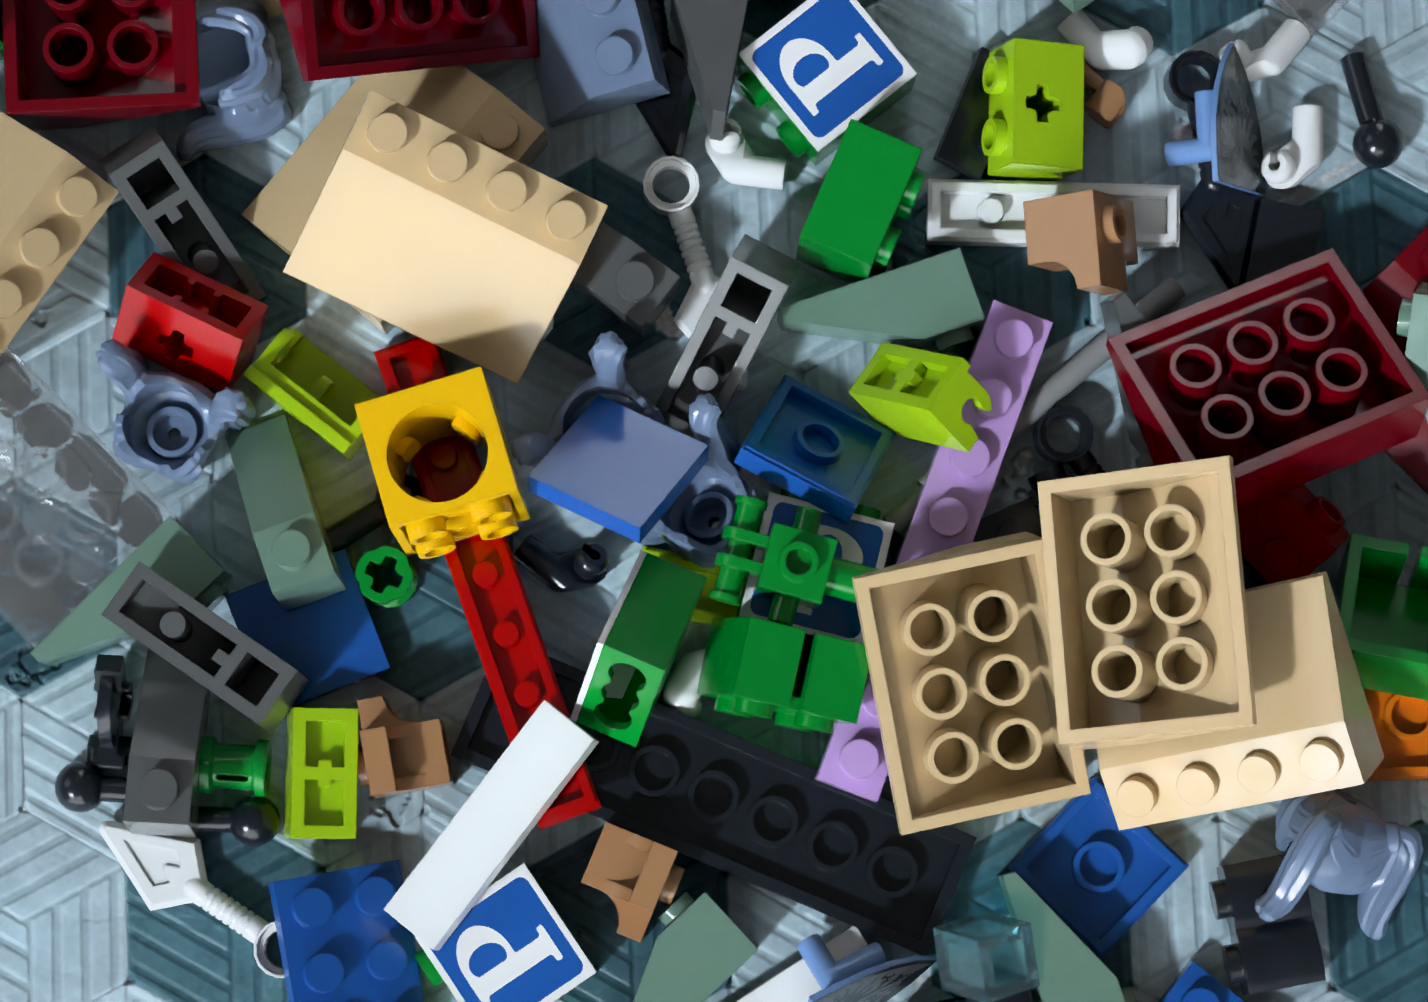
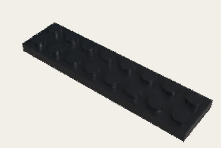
M549 657L571 718L587 672ZM485 674L451 752V756L490 771L510 743ZM658 702L654 706L636 747L575 722L599 741L585 761L602 808L588 814L917 954L929 955L977 837L949 825L901 835L898 829L894 802L880 796L877 802H873L815 780L817 769Z

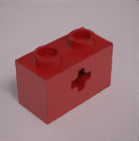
M153 252L126 285L112 339L127 347L136 349L146 359L219 392L225 386L232 389L251 364L269 306L157 252Z

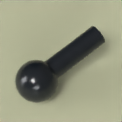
M1356 52L1341 58L1340 62L1359 123L1352 142L1354 154L1367 167L1375 169L1388 167L1402 153V133L1393 122L1383 117L1365 54L1363 52Z
M406 474L404 481L405 492L414 498L415 496L424 498L418 479L410 474ZM378 488L375 500L326 530L334 553L345 549L388 522Z
M76 761L66 765L57 775L55 794L58 801L66 809L73 812H87L96 808L102 801L124 803L127 777L104 776L103 772L93 767L90 762Z
M250 795L240 799L233 807L199 806L197 832L232 833L242 844L261 846L270 842L276 836L280 828L281 818L278 808L270 799Z

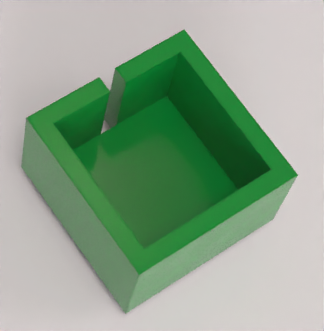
M851 119L800 233L795 260L851 284L870 278L871 273L875 275L885 273L902 231L892 226L894 220L898 216L908 221L927 172L917 168L922 149Z
M1351 533L1338 571L1335 601L1362 687L1428 700V547L1422 546L1408 586L1399 585L1397 582L1408 556L1409 543Z
M751 616L713 618L699 677L697 694L716 698L715 711L746 718L756 716L771 719L774 712L776 713L775 725L804 732H812L814 730L832 733L834 723L857 724L869 669L864 644L820 633H814L813 642L804 640L806 634L804 629Z

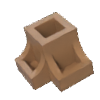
M1091 189L1023 202L1028 265L1054 272L1070 270L1076 280L1077 289L1104 296L1128 292L1126 266L1138 264L1132 201Z
M384 696L357 700L362 730L359 731L362 748H358L357 774L361 787L369 786L370 796L384 798L455 784L444 721L440 718L422 722L401 720L394 714L388 699Z
M606 822L581 883L607 894L614 902L619 915V925L616 933L641 943L658 900L671 905L685 869L674 865L678 851Z

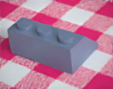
M535 0L540 57L533 58L549 126L556 127L671 93L648 0Z

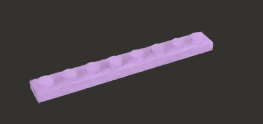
M996 300L991 302L968 362L971 365L968 372L989 394L992 409L991 411L980 410L973 406L971 399L967 400L963 405V420L972 425L978 436V440L970 452L937 446L894 565L960 545L973 543L1053 322ZM868 669L857 724L835 723L815 780L877 802L888 770Z

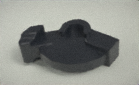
M98 654L94 669V691L97 692L94 718H97L98 735L91 734L89 736L86 760L98 769L123 770L128 766L132 737L122 736L123 720H129L131 717L133 684L126 680L124 656Z

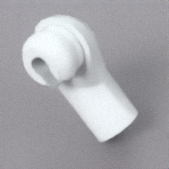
M1082 9L1075 14H1070L1057 28L1070 44L1085 45L1084 59L1090 66L1100 71L1136 68L1145 62L1147 56L1153 50V39L1146 29L1139 26H1131L1129 29L1101 31Z
M1287 19L1263 47L1250 51L1245 41L1237 39L1235 42L1230 41L1220 49L1217 54V60L1220 62L1227 45L1234 43L1249 82L1279 75L1310 39V34L1301 22Z
M1299 105L1292 108V140L1274 153L1272 151L1267 153L1261 162V174L1273 188L1288 189L1295 187L1321 166L1323 162L1324 108L1322 106Z
M727 118L722 141L710 139L707 134L705 139L707 154L724 180L734 185L784 190L787 175V159L756 156L744 138L742 127L737 121Z
M706 648L681 656L663 686V701L668 704V707L694 718L699 715L703 708L700 700L702 695L697 694Z

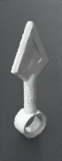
M667 156L654 161L646 170L643 180L644 199L652 210L669 218L672 229H674V235L677 237V244H679V249L682 251V258L685 259L684 264L687 266V273L690 274L691 286L673 320L686 337L690 339L720 278L715 276L713 268L710 267L711 262L708 260L709 256L705 252L706 248L703 246V239L700 238L701 233L698 231L699 227L695 223L696 219L692 210L700 187L698 173L693 165L684 158ZM665 170H676L685 175L690 188L686 197L678 203H666L657 198L653 191V182L659 173ZM748 368L736 389L737 392H742L747 387Z
M104 821L100 824L99 831L150 911L188 903H194L199 907H203V910L209 911L210 915L216 916V919L222 920V923L229 925L231 929H235L238 934H242L244 938L254 944L255 960L257 965L266 974L275 978H285L283 968L274 965L266 953V945L269 938L277 932L275 921L269 923L260 916L254 915L253 911H248L247 907L241 906V903L235 902V899L231 896L228 897V894L222 893L219 888H215L213 884L208 882L200 839L132 834L123 823Z

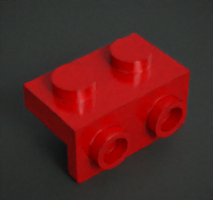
M1305 484L1238 511L1241 553L1269 584L1309 575L1334 554L1349 536L1348 531L1343 527L1345 520L1338 508L1323 496L1316 497Z

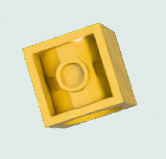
M481 366L354 405L389 528L407 556L418 553L420 559L439 557L456 549V541L479 534L482 540L501 538L517 531L518 522L530 519L496 401ZM460 436L475 445L480 443L488 449L485 470L480 474L474 487L464 495L450 501L432 502L420 496H415L414 498L405 492L404 481L407 468L416 453L428 443L443 437Z

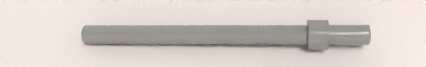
M1168 276L1136 303L1135 306L1144 318L1150 322L1159 318L1185 296V292L1174 278ZM1106 330L1026 396L1009 444L1111 358L1106 347L1108 339ZM928 471L917 480L919 487L882 518L883 521L895 523L893 533L897 537H900L907 530Z

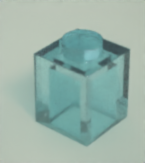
M982 911L933 928L941 988L943 991L979 1002H994L1040 986L1030 922Z

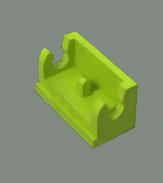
M284 328L243 375L259 391L348 461H351L365 443L354 405L380 396L311 343L296 329L292 328L289 331L287 328Z
M882 342L849 390L851 396L880 425L892 430L897 436L965 452H970L978 440V436L972 425L963 420V405L967 400L971 399L973 406L980 410L991 411L992 409L989 394L968 372L971 365L964 358Z
M293 707L287 713L284 839H356L358 708Z

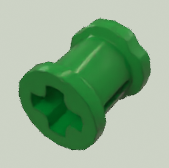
M381 546L376 550L367 551L357 563L355 577L359 582L360 591L368 600L379 607L387 609L400 607L407 603L416 592L418 584L417 570L407 556L397 548ZM391 562H396L395 571L403 578L402 583L398 588L388 585L383 593H378L379 584L371 577L372 572L376 567L386 570Z
M204 736L199 762V790H201V793L212 794L215 788L253 790L256 797H266L271 775V741L259 739L256 745L218 743L217 739L213 736Z

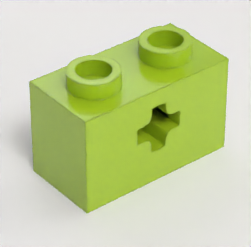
M1013 38L989 52L982 75L983 89L989 94V116L984 124L981 138L983 153L988 156V175L1057 182L1083 170L1085 45Z

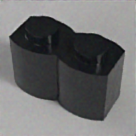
M1286 854L1216 867L1218 880L1209 882V894L1216 920L1227 919L1230 930L1231 944L1222 946L1226 975L1230 984L1240 983L1243 995L1326 980L1308 888L1293 909L1280 919L1266 922L1255 911L1256 899L1267 892Z

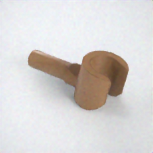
M1084 60V84L1086 88L1094 93L1085 104L1084 110L1099 125L1110 129L1125 112L1124 90L1120 85L1111 80H1103Z

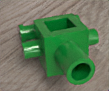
M737 495L735 503L738 505L732 526H724L721 535L722 539L729 541L726 553L717 552L714 565L720 567L715 589L710 591L709 598L722 603L741 606L742 598L740 593L745 575L755 577L757 579L753 592L773 597L767 620L793 626L798 605L816 609L821 604L823 595L856 603L852 577L878 569L834 557L838 540L818 535L823 512L809 507L798 506L793 527L774 523L767 536L757 533L762 512L767 510L768 503L757 498ZM751 548L764 551L761 562L748 559Z

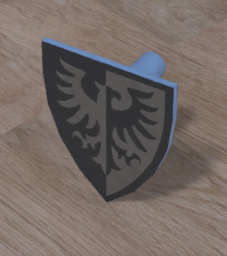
M1230 43L1227 45L1218 65L1213 90H1202L1194 93L1197 138L1167 142L1164 149L1165 159L1170 167L1211 161L1213 182L1254 195L1266 196L1265 178L1261 174L1260 168L1264 157L1255 101L1234 43Z
M819 934L811 935L797 945L798 951L822 989L809 996L808 1002H887L915 981L937 961L935 955H913L887 961L882 947L877 942H874L835 962Z

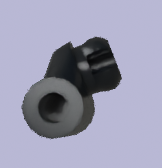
M532 534L521 543L513 554L515 562L557 593L594 587L605 578L609 565L607 551L597 543H585L581 549L556 554Z

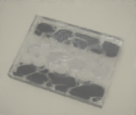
M7 346L0 355V616L34 649L169 516L178 521V517Z

